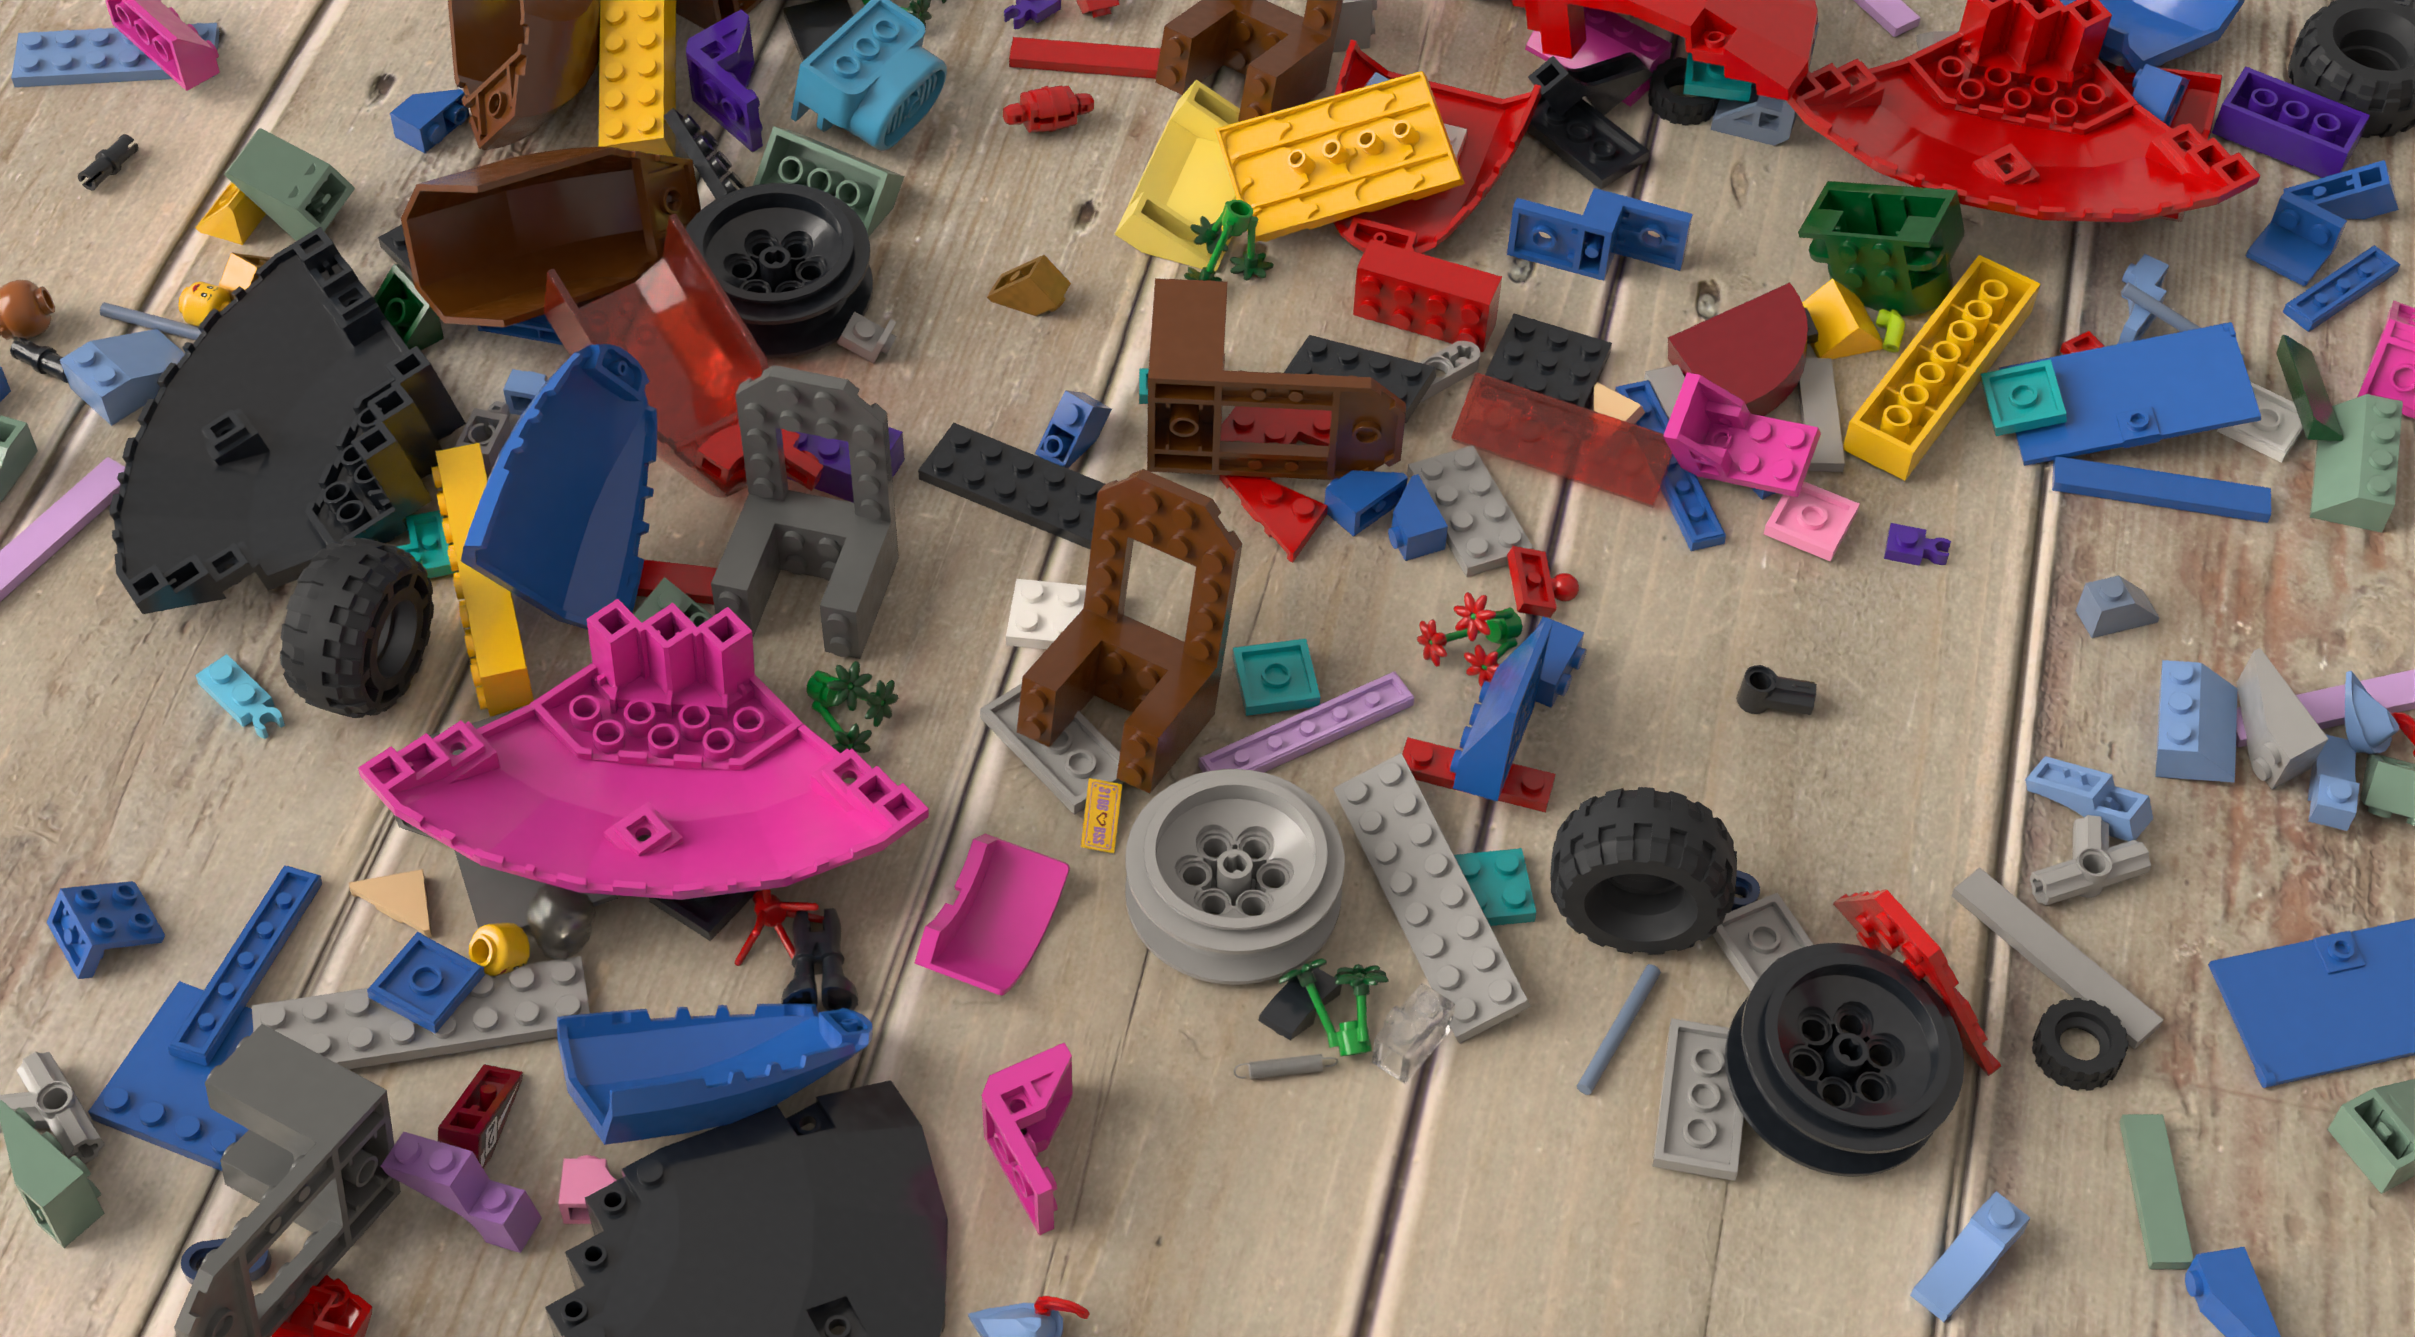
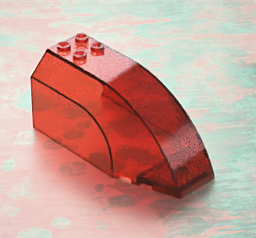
M670 215L668 219L663 258L635 283L583 307H577L554 269L547 271L544 314L570 357L575 352L589 345L612 344L630 353L643 367L650 381L645 385L648 404L651 407L657 408L656 456L698 488L712 496L726 498L747 488L745 468L735 473L725 485L694 464L697 450L706 440L725 428L739 424L736 392L742 382L750 378L755 380L761 377L763 371L769 368L767 358L677 215Z

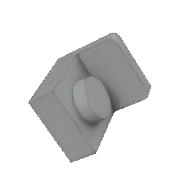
M854 312L837 343L874 364L879 353L882 352L887 355L897 336L891 334L896 321L890 319L886 328H883Z

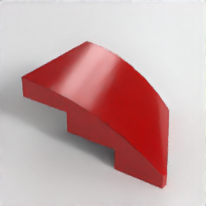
M326 1275L317 1286L313 1285L310 1288L309 1295L274 1332L272 1337H365L373 1307L359 1295L351 1293L348 1286L339 1278L333 1280Z

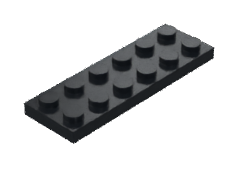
M954 422L918 470L919 480L1091 550L1097 494L1105 483Z

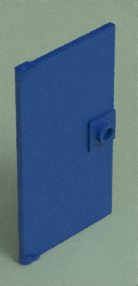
M2232 322L1999 367V370L2051 359L2066 410L2067 422L2015 433L2024 466L2055 460L2056 456L2068 458L2120 447L2125 449L2160 442L2162 439L2261 421V413Z
M2415 918L2352 932L2345 931L2316 937L2309 941L2213 960L2208 964L2255 1067L2256 1076L2263 1088L2415 1055Z

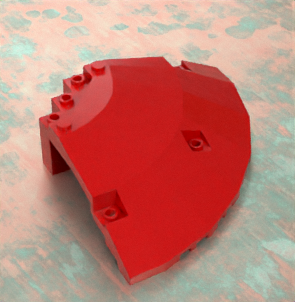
M1512 0L1513 6L1525 8L1527 29L1541 33L1542 52L1544 54L1569 59L1574 58L1587 41L1584 7L1629 14L1684 37L1686 52L1692 53L1694 61L1724 66L1725 78L1756 83L1757 95L1789 101L1809 72L1812 44H1814L1815 27L1818 23V9L1815 0Z
M1967 0L1959 32L1904 59L1870 69L1857 58L1838 68L1833 63H1830L1812 73L1809 71L1789 101H1787L1805 124L1878 173L1914 187L1957 190L1959 203L1962 205L2042 221L2135 222L2217 205L2256 185L2261 176L2239 152L2231 156L2214 137L2206 141L2190 123L2186 125L2181 124L2172 129L2138 104L2134 97L2098 59L2112 14L2099 0H2076L2066 6L2060 0Z

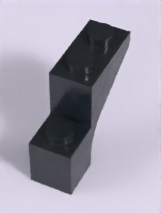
M1628 52L1577 69L1563 66L1552 56L1530 74L1528 78L1533 85H1541V95L1559 117L1583 97L1586 98L1592 107L1605 116L1651 78L1653 74L1635 53Z

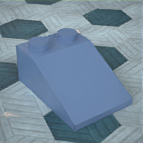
M158 329L89 341L61 358L60 362L70 388L112 426L144 406L148 399H155L160 389L157 383L160 375L170 363L178 364L185 353Z

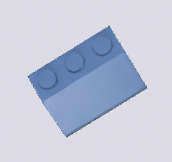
M2162 660L2155 777L2220 782L2235 781L2238 690L2203 663Z

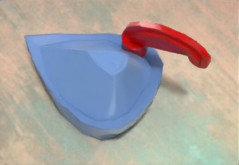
M2352 671L2346 672L2345 727L2347 738L2353 750L2357 753H2382L2390 746L2392 736L2398 732L2399 728L2415 746V719L2402 712L2390 713L2366 691Z
M1042 1296L1038 1297L1035 1303H1020L988 1308L969 1313L968 1317L981 1337H1062L1063 1317L1058 1311L1075 1313L1083 1319H1088L1090 1313L1083 1306L1058 1297Z

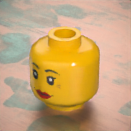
M199 281L182 291L178 309L182 313L185 322L198 327L209 312L214 308L219 312L232 302V299H230V293L225 288Z
M506 922L484 925L473 934L469 945L471 961L484 967L485 974L490 976L510 973L524 966L530 955L528 937L524 930L514 923Z

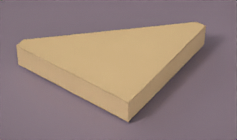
M1597 382L1594 385V450L1598 457L1603 458L1644 415L1645 411L1640 404Z
M423 869L349 882V888L354 897H361L373 904L377 910L399 923L404 922L423 933L424 936L432 937Z

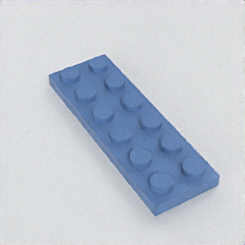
M217 23L191 24L199 36L205 41H211L218 51L220 32ZM117 28L18 33L11 76L15 88L172 79Z

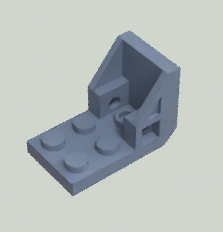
M1819 22L1815 27V40L1811 48V60L1819 28ZM1752 83L1749 102L1720 99L1712 120L1711 130L1775 146L1790 138L1797 113L1786 100L1757 95L1756 83Z

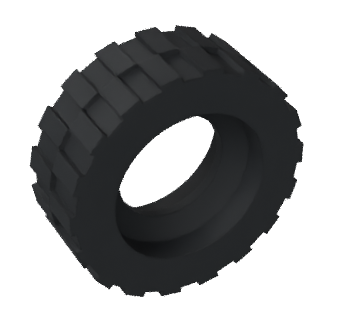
M1676 57V59L1665 60L1652 73L1653 76L1651 77L1648 93L1649 106H1652V111L1655 114L1657 113L1663 120L1684 126L1689 124L1698 125L1700 122L1710 120V117L1715 114L1720 98L1705 96L1682 97L1672 93L1669 90L1670 87L1684 85L1687 58Z
M2074 998L2073 1000L2063 999L2056 1005L2052 1004L2048 1007L2046 1014L2043 1013L2032 1040L2034 1041L2032 1053L2035 1054L2037 1066L2042 1068L2044 1075L2056 1081V1084L2062 1087L2064 1085L2076 1091L2079 1089L2091 1091L2096 1087L2102 1088L2107 1085L2109 1080L2112 1081L2115 1078L2127 1054L2126 1051L2129 1043L2126 1040L2127 1031L2125 1027H2122L2119 1017L2113 1015L2106 1006L2103 1007L2090 999L2089 1001L2082 1000V998ZM2071 1028L2081 1029L2090 1033L2099 1042V1054L2091 1060H2081L2069 1055L2062 1049L2060 1044L2062 1033Z

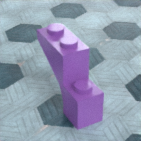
M403 1131L381 1165L385 1173L462 1216L475 1227L486 1243L521 1253L542 1219L525 1190L490 1180L472 1151Z

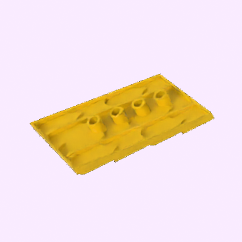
M1423 71L1215 129L1237 200H1242L1251 205L1253 208L1252 216L1259 219L1255 229V243L1259 241L1267 242L1306 228L1311 230L1363 212H1374L1410 199L1418 200L1465 184L1431 86Z

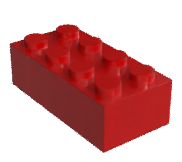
M1370 239L1357 266L1353 315L1451 344L1458 341L1472 342L1478 346L1480 352L1484 353L1496 326L1502 276Z

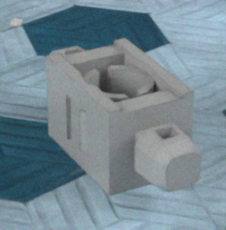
M500 401L491 404L488 410L474 408L455 447L480 443L488 476H490L495 461L512 432L509 421V406L505 402Z

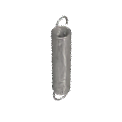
M1322 1054L1274 1060H1258L1256 1062L1250 1061L1249 1063L1236 1066L1234 1075L1238 1078H1246V1076L1240 1077L1236 1074L1237 1067L1241 1065H1249L1251 1080L1264 1077L1272 1078V1076L1280 1077L1290 1074L1322 1072V1059L1336 1060L1335 1064L1326 1065L1325 1067L1335 1066L1338 1063V1059L1334 1057L1324 1058Z

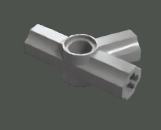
M2087 815L2084 818L2075 819L2073 823L2072 860L2032 872L2030 876L2032 894L2038 903H2043L2045 906L2078 895L2086 898L2096 897L2106 886L2148 873L2151 869L2149 851L2143 842H2137L2136 840L2109 848V824L2104 822L2102 817Z
M34 1052L25 1057L17 1072L29 1092L0 1095V1100L14 1111L18 1107L22 1108L35 1122L36 1126L34 1129L50 1128L57 1141L63 1147V1151L68 1159L74 1155L85 1164L96 1158L100 1149L104 1146V1142L51 1053ZM0 1122V1133H3Z

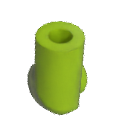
M1881 309L1877 316L1876 325L1880 328H1887L1882 348L1888 352H1898L1905 331V321L1896 310L1888 311Z

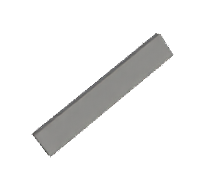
M1980 867L1954 888L1952 897L2072 998L2096 1001L2097 1004L2109 1008L2113 1015H2117L2121 1020L2122 1027L2126 1028V1040L2129 1041L2128 1044L2133 1049H2136L2160 1028L2163 1019Z

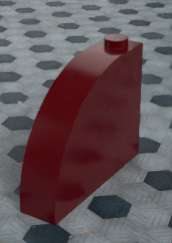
M1789 282L1668 337V360L1672 366L1679 365L1684 377L1687 372L1701 375L1742 399L1750 414L1766 416L1787 399L1795 389L1804 371L1808 336L1807 316L1800 296Z

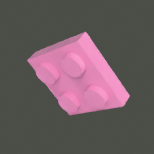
M1803 482L1798 497L1782 495L1765 526L1764 535L1831 562L1852 524L1860 504Z

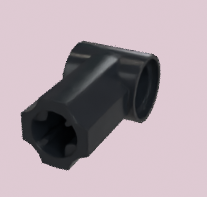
M1754 665L1745 672L1736 697L1737 704L1745 712L1751 714H1760L1770 708L1811 715L1814 709L1817 684L1810 681L1780 677L1769 667Z

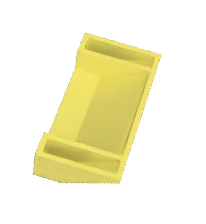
M1197 79L1177 101L1115 232L1116 236L1142 253L1200 269L1207 267L1212 254L1208 253L1206 243L1202 245L1194 243L1195 238L1199 235L1195 234L1190 226L1192 224L1200 225L1201 216L1206 217L1210 224L1214 223L1222 213L1225 203L1237 200L1215 129L1239 122L1240 108ZM1231 238L1226 241L1227 246L1229 245ZM1222 251L1214 271L1218 269L1225 252Z

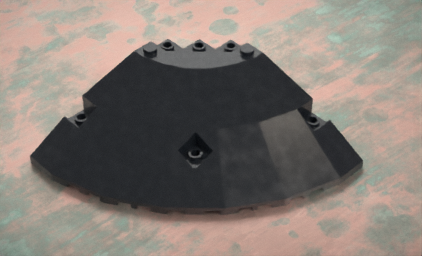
M321 227L271 257L256 271L258 279L245 290L239 286L231 293L234 300L222 311L219 312L214 308L208 313L198 326L201 334L193 344L186 342L182 347L185 355L179 363H170L160 375L157 381L160 389L155 399L147 400L137 420L141 427L136 437L128 438L122 456L126 465L124 472L118 473L117 477L121 486L119 493L113 494L109 512L114 520L115 530H112V539L117 545V554H114L116 574L142 614L226 599L223 593L225 590L240 583L254 572H256L268 591L296 581L302 571L310 565L311 559L321 549H326V546L338 540L345 541L354 537L386 544L408 530L402 519L417 512L421 507L433 500L421 479L432 474L431 467L438 466L435 451L443 450L438 441L451 435L466 423L431 363L417 346L410 350L385 318L372 295L359 281L353 269L341 256L332 240Z
M889 1080L817 1096L816 1103L788 1118H785L779 1107L775 1105L734 1123L722 1125L662 1147L622 1168L623 1178L585 1197L594 1237L565 1252L575 1291L545 1307L554 1337H940L941 1332L945 1328L948 1218L922 1125L893 1082ZM809 1123L815 1125V1127L809 1131L801 1129V1127ZM836 1326H843L844 1328H846V1330L840 1335H835L830 1332L831 1329L835 1328Z

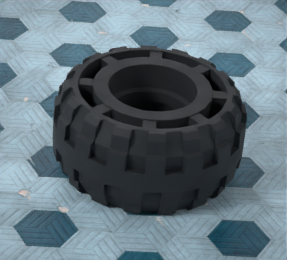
M2335 0L2328 7H2322L2306 20L2303 29H2301L2297 37L2288 67V74L2292 85L2370 115L2361 136L2363 138H2370V136H2379L2380 138L2395 136L2397 131L2406 132L2415 126V9L2407 5L2402 6L2394 3V0Z
M353 537L345 541L338 540L327 545L326 549H321L311 559L310 565L302 571L298 578V584L293 595L290 596L286 608L285 623L282 624L280 661L282 668L285 669L283 675L289 687L299 697L304 698L305 703L352 718L378 715L397 703V699L403 696L410 687V682L415 673H418L423 661L422 656L425 647L428 646L431 634L430 625L434 614V604L432 602L433 587L430 578L427 577L428 573L425 567L420 562H417L411 553L405 552L403 549L364 538Z
M1638 787V790H1624L1623 788L1607 791L1602 797L1593 796L1582 802L1579 810L1572 811L1558 829L1551 859V894L1560 914L1566 917V923L1575 932L1585 934L1589 941L1602 947L1606 945L1616 948L1618 952L1629 954L1644 952L1648 953V955L1665 954V951L1670 950L1682 951L1695 946V942L1698 940L1702 942L1707 940L1716 932L1717 927L1723 924L1726 913L1731 912L1736 892L1737 851H1734V841L1722 820L1718 817L1713 818L1712 810L1698 801L1694 803L1683 794L1669 791V793L1655 791V788Z

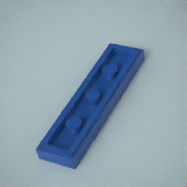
M2374 245L2288 302L2284 307L2283 313L2310 332L2396 274L2401 264Z

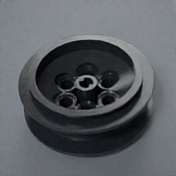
M770 183L733 191L714 200L697 213L689 222L680 239L678 265L683 280V299L687 314L695 327L706 338L734 353L756 358L774 359L796 357L821 350L839 340L854 312L864 316L872 299L873 277L869 265L870 241L866 227L856 212L846 203L816 188L798 184Z
M1822 943L1806 946L1784 955L1761 975L1731 1022L1725 1045V1066L1729 1087L1741 1113L1755 1132L1773 1149L1793 1162L1811 1170L1835 1176L1860 1177L1894 1169L1913 1157L1926 1144L1933 1132L1946 1120L1957 1102L1963 1083L1964 1054L1959 1031L1953 1017L1939 995L1923 978L1918 981L1903 963L1877 950L1846 943ZM1841 1029H1844L1849 1033H1844ZM1804 1034L1809 1035L1814 1041L1807 1039ZM1871 1058L1874 1059V1060H1876V1061L1880 1064V1066H1879V1065H1876V1064L1871 1060ZM1794 1068L1801 1070L1805 1076L1797 1073ZM1862 1093L1870 1096L1873 1101L1865 1098ZM1824 1098L1831 1100L1835 1106L1828 1104Z

